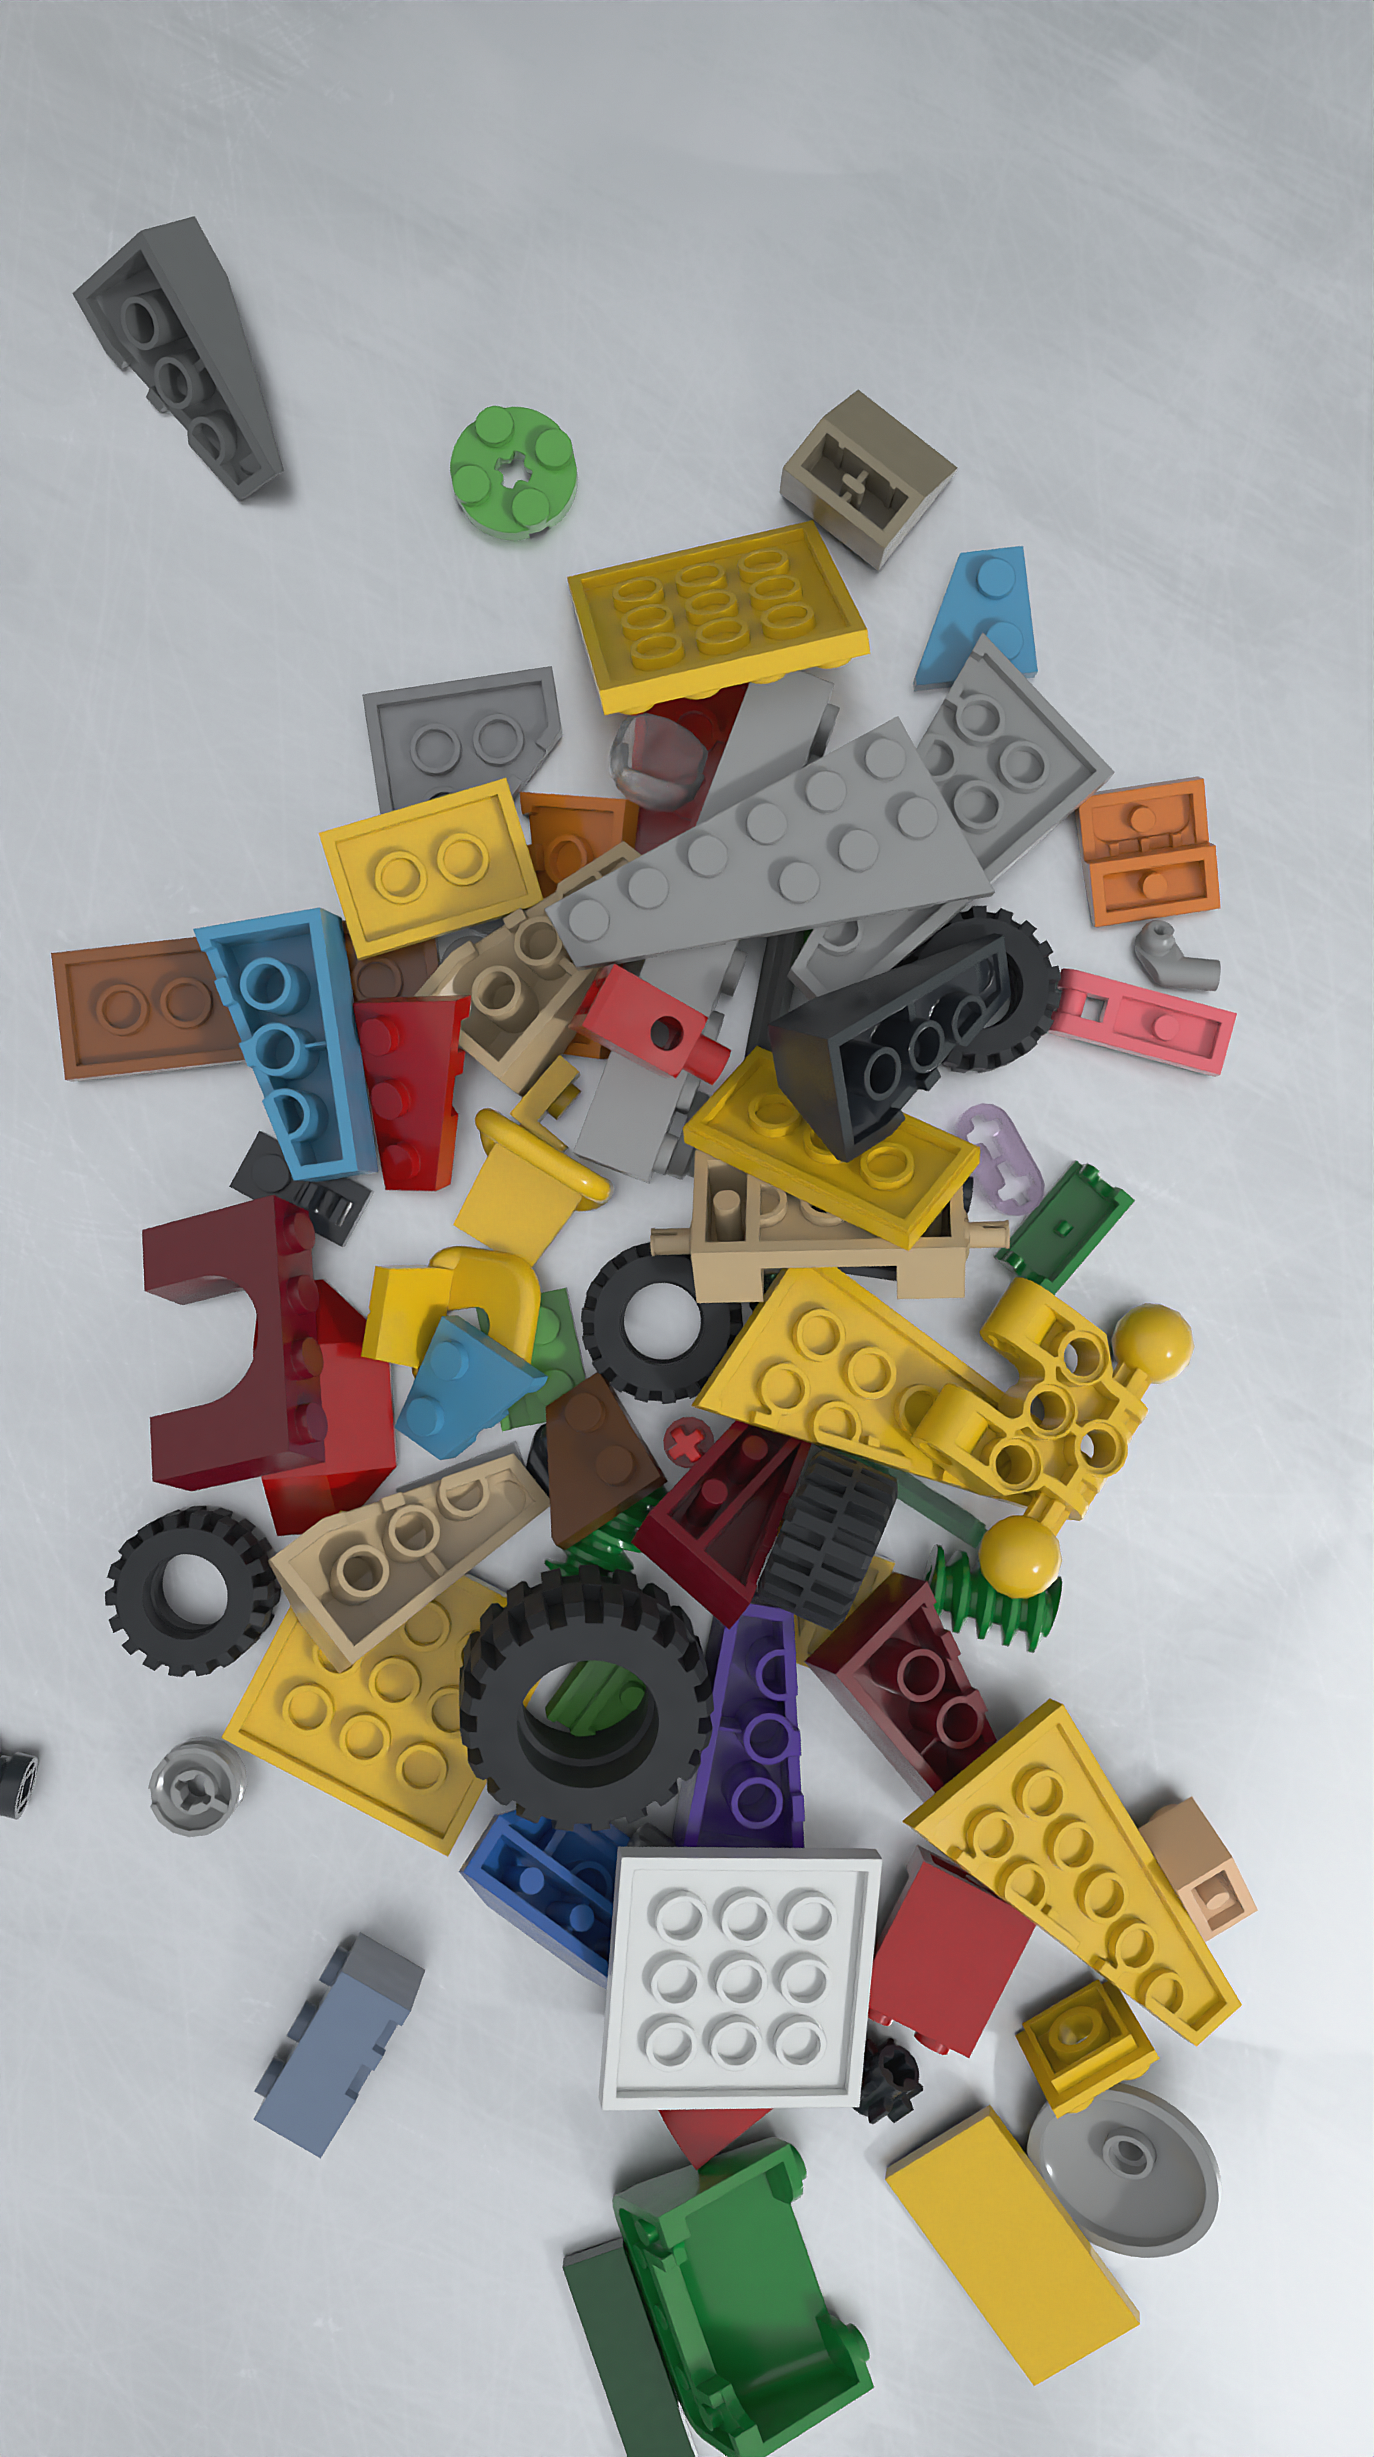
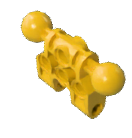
M1015 1277L1009 1284L979 1333L988 1345L1017 1368L1019 1373L1017 1384L1011 1386L1002 1395L998 1404V1410H996L963 1387L946 1383L910 1438L920 1451L978 1495L1007 1496L1028 1492L1034 1497L1023 1515H1012L1002 1519L983 1535L978 1551L981 1573L997 1592L1010 1598L1027 1599L1044 1592L1057 1579L1062 1564L1060 1544L1056 1538L1058 1532L1067 1518L1076 1521L1082 1520L1089 1510V1505L1096 1494L1100 1492L1108 1477L1116 1474L1124 1466L1128 1456V1445L1132 1440V1436L1148 1414V1408L1141 1399L1150 1384H1162L1175 1378L1190 1363L1195 1347L1191 1326L1180 1312L1162 1304L1145 1303L1132 1308L1117 1322L1111 1339L1114 1359L1117 1362L1113 1370L1106 1333L1033 1281L1022 1277ZM1068 1344L1075 1349L1077 1354V1366L1073 1373L1066 1367L1064 1361V1352ZM1035 1396L1042 1401L1044 1406V1419L1039 1427L1033 1422L1030 1415V1406ZM1086 1434L1091 1438L1094 1445V1454L1088 1464L1081 1454V1442ZM1002 1449L1008 1453L1011 1460V1471L1004 1481L996 1470V1459Z

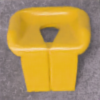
M484 1108L476 1114L475 1125L480 1131L482 1146L488 1157L483 1163L453 1225L494 1251L510 1253L521 1257L533 1268L575 1210L590 1211L605 1205L614 1193V1186L609 1179L600 1176L509 1120L499 1111Z
M469 1246L444 1248L434 1254L429 1260L428 1266L418 1264L375 1266L369 1303L370 1313L367 1315L361 1357L412 1367V1374L416 1378L441 1317L447 1316V1311L480 1307L488 1314L490 1320L488 1336L531 1364L541 1303V1289L537 1275L530 1264L519 1256Z

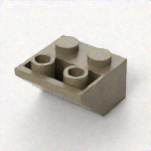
M858 389L822 417L784 465L779 493L879 571L952 479L958 467Z

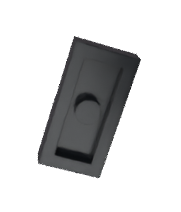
M263 1131L258 1132L229 1186L253 1200L276 1195L309 1211V1218L315 1233L341 1247L346 1246L375 1192L349 1177L319 1182L294 1181L278 1140Z

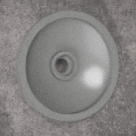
M1118 2083L1094 2097L1092 2103L1083 2111L1067 2113L1058 2119L1047 2101L1037 2114L1030 2130L1027 2144L1028 2158L1087 2240L1094 2245L1131 2257H1165L1180 2253L1196 2244L1205 2236L1213 2224L1222 2192L1221 2175L1216 2157L1199 2129L1176 2107L1153 2093L1138 2087Z

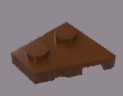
M598 1372L545 1407L551 1538L555 1545L564 1551L668 1482L613 1387L610 1386V1382L602 1373L599 1375Z

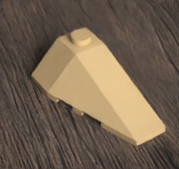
M624 841L559 882L556 892L527 911L519 908L503 919L505 925L479 942L473 944L471 941H468L451 952L414 995H471L469 1017L461 1020L459 1045L522 1098L556 1058L564 1053L577 1032L568 1028L597 971L599 968H602L598 967L581 971L576 969L547 916L545 908L642 856Z
M512 1453L445 1476L441 1480L381 1498L377 1502L345 1513L341 1512L323 1518L274 1555L268 1562L299 1622L335 1669L341 1673L550 1507V1499L516 1455Z

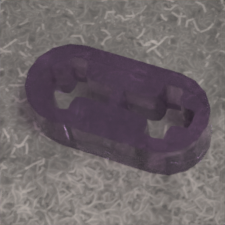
M982 1103L966 1109L959 1115L954 1125V1136L969 1142L967 1134L975 1129L971 1119L976 1115L984 1123L995 1120L999 1127V1131L992 1136V1140L1000 1156L993 1159L983 1143L975 1144L980 1147V1163L971 1174L987 1203L994 1211L1004 1216H1021L1031 1213L1039 1206L1044 1196L1045 1183L1039 1168L1011 1118L1003 1109L994 1104ZM1002 1162H1005L1012 1176L1015 1178L1026 1176L1029 1180L1030 1186L1023 1190V1196L1026 1201L1021 1205L1015 1199L1002 1200L999 1196L998 1190L1006 1185L1005 1179L997 1167Z

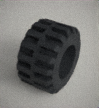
M972 906L968 911L959 912L897 967L899 968L993 933L1004 935L1011 989L1009 1009L1000 1021L983 1028L967 1047L956 1045L941 1062V1064L951 1067L953 1072H988L1005 1066L1027 1054L1038 1044L1037 1041L1041 1036L1049 1031L1054 1022L1051 1019L1052 1013L1055 1009L1059 1008L1061 993H1056L1055 983L1061 980L1059 965L1052 967L1048 957L1053 953L1052 948L1047 940L1040 944L1034 937L1033 933L1037 928L1026 920L1019 924L1012 920L1013 912L1002 908L993 913L987 912V906Z
M650 1242L633 1246L609 1260L591 1282L586 1292L584 1307L581 1311L582 1340L585 1350H588L593 1361L592 1365L599 1375L602 1373L610 1382V1386L620 1393L622 1391L634 1396L635 1400L646 1403L649 1400L669 1404L676 1403V1400L687 1397L691 1399L698 1396L743 1328L741 1302L697 1303L691 1254L652 1256ZM656 1283H669L684 1289L695 1300L700 1311L701 1325L697 1339L686 1352L671 1359H654L639 1352L629 1341L624 1326L625 1311L631 1298L642 1288Z
M823 1447L818 1451L809 1463L758 1582L759 1599L830 1631L839 1626L845 1620L890 1518L898 1496L897 1478L827 1447Z
M206 1505L192 1506L183 1511L178 1509L137 1530L138 1533L126 1540L118 1552L122 1556L111 1564L107 1578L114 1580V1586L105 1591V1606L115 1605L117 1614L109 1619L113 1633L124 1629L129 1637L122 1644V1647L130 1655L138 1650L147 1655L142 1665L153 1671L161 1665L168 1666V1675L183 1677L189 1671H195L196 1677L211 1674L217 1667L222 1666L225 1668L235 1662L260 1639L261 1634L270 1626L275 1616L272 1614L273 1607L279 1603L281 1588H275L276 1576L268 1562L267 1552L272 1549V1546L266 1537L259 1541L251 1533L256 1526L246 1518L238 1522L231 1518L233 1511L221 1507L215 1511H207ZM181 1554L199 1556L212 1563L221 1573L227 1588V1606L224 1615L215 1623L195 1624L179 1617L168 1605L163 1591V1576L168 1562L174 1557Z

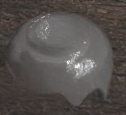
M648 713L631 715L622 722L610 748L608 756L610 777L615 782L616 788L628 800L645 810L673 812L694 800L705 779L703 770L708 758V751L690 730L669 718Z

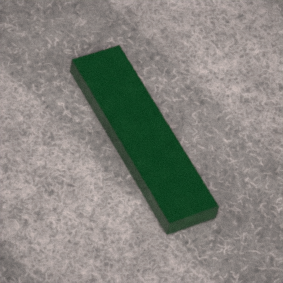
M623 2238L563 2258L562 2268L627 2457H699Z

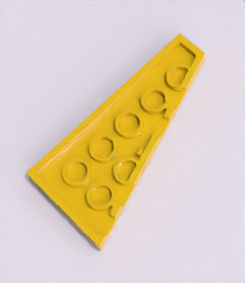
M837 1267L782 1268L764 1294L763 1302L758 1303L691 1406L975 1493L920 1451L910 1438L946 1383L963 1387L996 1410H998V1404L1004 1392ZM1030 1412L1033 1422L1039 1427L1042 1420ZM1004 1449L999 1452L996 1459V1470L1003 1481L1009 1476L1011 1471V1460ZM1081 1450L1082 1457L1088 1464L1092 1458ZM1028 1492L1007 1496H985L1027 1509L1034 1498Z
M1049 1698L902 1821L1180 2037L1196 2047L1242 2006L1062 1703Z

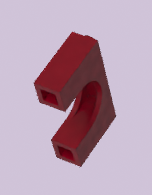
M270 1195L142 1230L145 1292L180 1305H186L238 1291H245L253 1302L258 1318V1343L254 1358L244 1377L229 1393L207 1404L150 1417L152 1482L192 1492L326 1462L324 1439L328 1432V1422L322 1408L320 1374L323 1370L324 1361L317 1340L316 1310L319 1306V1292L313 1279L312 1248L315 1244V1231L309 1218V1211L276 1195Z

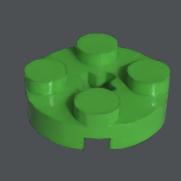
M501 406L487 407L461 433L452 452L450 474L456 499L470 522L479 530L492 537L510 541L530 538L529 534L540 532L547 526L551 529L561 522L573 504L578 486V473L571 439L551 418L536 410L513 406L507 408ZM513 459L524 461V469L532 474L528 482L518 480L514 484L513 489L503 486L504 476L498 469L503 463L510 464Z

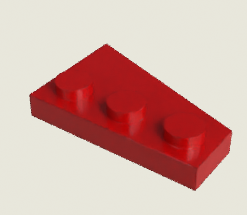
M471 995L377 997L353 1003L385 1190L437 1191L451 1184L459 1114L452 1106L455 1076L462 1074L464 1068L465 1050L458 1048L461 1020L469 1017Z

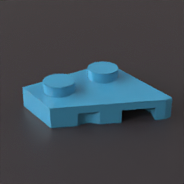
M1023 546L959 554L913 681L914 691L952 687L982 633L989 638L1026 679L1035 677L1038 668Z
M458 1315L442 1316L395 1424V1429L439 1460L456 1458L476 1441V1437L481 1430L492 1428L509 1414L507 1409L526 1393L537 1392L542 1388L548 1376Z

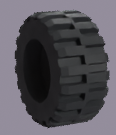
M579 1565V1575L563 1577L560 1567L541 1572L542 1583L530 1588L526 1581H521L507 1590V1605L504 1608L499 1603H492L480 1617V1632L476 1631L469 1635L463 1650L464 1666L460 1667L459 1718L462 1744L467 1747L468 1763L476 1778L481 1780L487 1779V1792L497 1802L507 1806L512 1800L515 1801L516 1815L532 1823H538L542 1816L552 1820V1829L573 1831L574 1824H590L591 1831L611 1829L610 1821L626 1817L627 1822L632 1823L648 1816L646 1806L656 1801L660 1806H663L679 1793L677 1779L681 1778L684 1781L692 1779L701 1764L699 1750L703 1751L709 1746L713 1731L710 1714L714 1711V1702L699 1636L694 1635L691 1620L682 1607L670 1606L667 1592L654 1583H647L643 1590L638 1588L637 1577L634 1573L617 1568L614 1570L612 1577L601 1576L599 1565ZM596 1660L616 1664L635 1674L646 1685L645 1694L634 1711L618 1723L595 1731V1735L575 1736L570 1732L551 1728L536 1719L523 1705V1701L530 1689L543 1676L558 1667L578 1661Z

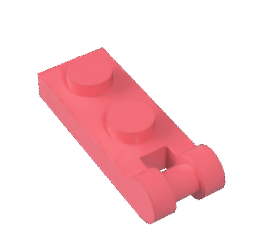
M1067 968L1061 969V980L1058 981L1056 987L1062 991L1060 1004L1057 1011L1052 1013L1051 1019L1054 1022L1048 1033L1068 1039L1085 1041L1214 1077L1221 1075L1237 1013L1087 972ZM1086 997L1104 1001L1099 1022L1081 1017Z

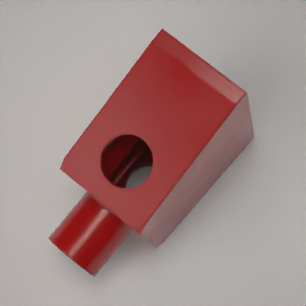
M616 964L599 968L568 1028L664 1078L676 1079L681 1070H684L713 1085L724 1070L731 1054V1049L701 1034L708 1020L707 1016ZM656 1020L665 1024L669 1031L668 1040L663 1047L656 1045L651 1040V1028Z

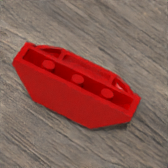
M326 1279L314 1280L319 1292V1306L316 1310L317 1340L324 1361L323 1370L320 1374L322 1408L328 1422V1432L324 1439L326 1462L261 1476L277 1536L302 1535L323 1518L338 1514L340 1510L348 1512L362 1507L398 1466L391 1363L361 1357L367 1317L337 1292L338 1290ZM256 1315V1324H255V1333H254V1342H253V1358H254V1355H255V1352H256L257 1343H258V1318H257V1315Z

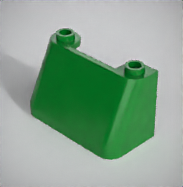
M768 2137L716 2155L698 2170L691 2164L636 2183L614 2195L612 2199L615 2218L683 2412L695 2432L704 2441L727 2457H766L874 2388L866 2362L870 2359L867 2343L855 2325L852 2323L845 2325L837 2317L828 2313L791 2206L792 2202L803 2195L802 2181L807 2177L804 2161L791 2143L777 2137Z

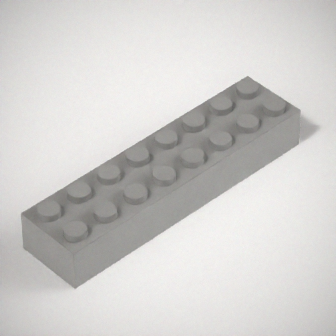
M800 670L786 673L783 678L772 683H749L696 826L807 766L811 755L819 758L824 756L840 707L829 704L834 683ZM741 940L726 942L725 945L701 949V947L659 954L657 957L645 959L639 978L707 1016L708 1020L701 1034L717 1041L725 1014L715 1011L721 993L733 997L748 953L738 949ZM657 1020L651 1028L652 1042L663 1047L669 1037L667 1026ZM611 1050L573 1153L579 1158L650 1184L654 1172L666 1176L679 1138L669 1134L676 1112L688 1116L701 1079L684 1070H681L676 1079L664 1078Z

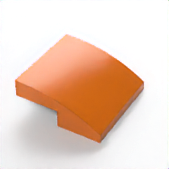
M1196 776L1097 791L1075 810L1084 883L1094 927L1221 908L1216 845L1209 842L1203 778Z

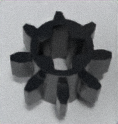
M868 2038L865 2040L859 2107L852 2108L859 2114L868 2117L870 2124H875L886 2115L895 2123L914 2110L910 2099L923 2091V2086L919 2083V2068L911 2053L902 2046L895 2045L893 2038H888L877 2047Z

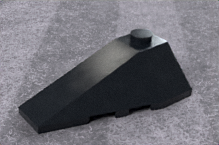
M993 933L815 997L768 1024L778 1087L837 1160L848 1163L892 1135L905 1120L901 1111L905 1104L918 1089L928 1092L941 1078L937 1069L941 1062L956 1045L967 1047L1011 996L1004 935Z

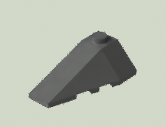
M195 216L141 230L72 294L106 354L120 369L130 366L149 388L146 398L159 413L169 410L187 430L189 446L239 501L243 500L282 473L284 469L228 276Z

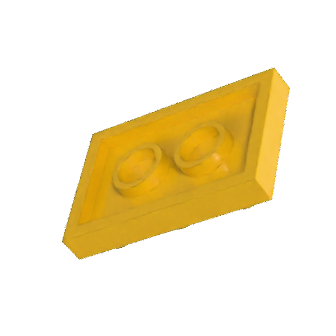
M506 778L319 833L358 960L507 917L519 908L527 911L544 900Z

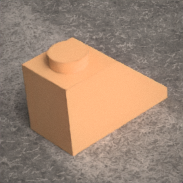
M1192 1796L1180 1804H1170L1162 1807L1151 1816L1147 1824L1138 1828V1831L1205 1942L1258 1911L1232 1855Z

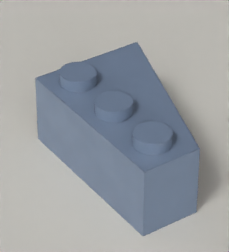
M361 1932L349 1951L338 1945L319 1978V1981L328 1986L326 1992L317 2006L306 2000L286 2035L296 2041L285 2061L274 2056L254 2092L263 2096L264 2099L253 2120L321 2159L359 2096L358 2093L372 2070L375 2071L386 2052L384 2048L398 2025L402 2026L410 2014L425 1969Z

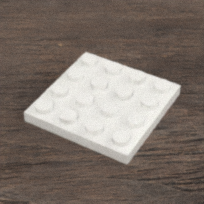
M618 1847L598 2096L601 2109L679 2110L859 2107L882 1858L878 1851L867 1848Z

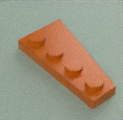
M519 792L521 812L523 815L529 816L532 844L527 845L543 899L557 891L559 882L621 842H626L635 850L640 802L616 798ZM577 1032L563 1054L608 1059L611 1050Z

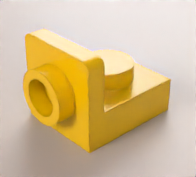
M559 1055L509 1113L520 1122L519 1126L563 1153L568 1149V1146L540 1122L548 1113L558 1120L582 1092L574 1085L575 1081L581 1076L580 1072Z

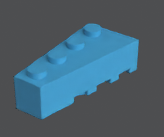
M319 907L193 929L201 951L206 952L217 980L214 983L222 1003L229 1008L242 1042L239 1045L247 1066L253 1069L263 1093V1105L293 1180L319 1182L377 1173L378 1165L362 1054L353 1008L354 999L342 917Z

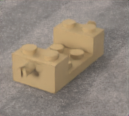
M695 1150L693 1212L690 1228H651L650 1235L652 1256L691 1254L697 1303L763 1302L764 1269L862 1266H896L897 1299L965 1298V1263L969 1256V1248H1010L1009 1220L969 1222L968 1215L964 1210L963 1185L910 1251H907L830 1213L818 1212L811 1208L812 1204L700 1150Z

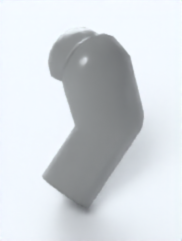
M1153 920L1145 924L1142 931L1136 936L1135 950L1138 959L1157 984L1170 988L1204 991L1217 990L1221 973L1219 960L1185 957L1173 937L1175 930L1169 923Z

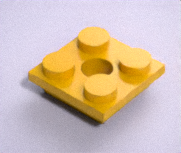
M1099 1979L1022 2023L1025 2030L1015 2035L1057 2119L1067 2113L1083 2111L1092 2103L1094 2097L1123 2080H1133L1141 2077L1153 2062L1160 2059L1120 1989L1109 1981L1101 1984Z

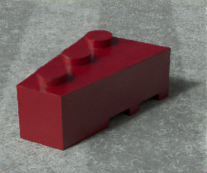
M736 1420L648 1513L631 1543L730 1630L752 1601L759 1575L766 1557L772 1549L778 1533V1526L788 1500L793 1495L812 1443Z

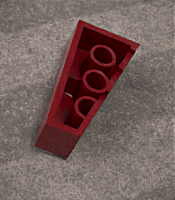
M893 1571L804 1662L924 1803L999 1740L996 1739L985 1713L988 1712V1709L979 1690L971 1686L959 1661L958 1656L961 1655V1652L950 1630L944 1629L933 1606L937 1601L928 1582Z

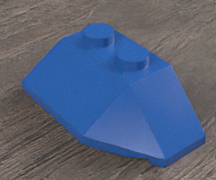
M516 1809L495 1814L462 1865L459 1873L489 1908L583 1977L607 1990L618 1847L627 1846L630 1837L611 1823V1829L591 1831L590 1824H574L573 1831L552 1829V1820L542 1816L538 1823H532L517 1816Z

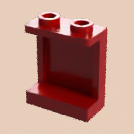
M917 1845L906 1866L909 1879L874 1947L868 2018L884 2026H891L894 2020L914 2030L916 2040L938 2054L948 2055L950 2050H953L970 2058L1036 1925L959 1865Z

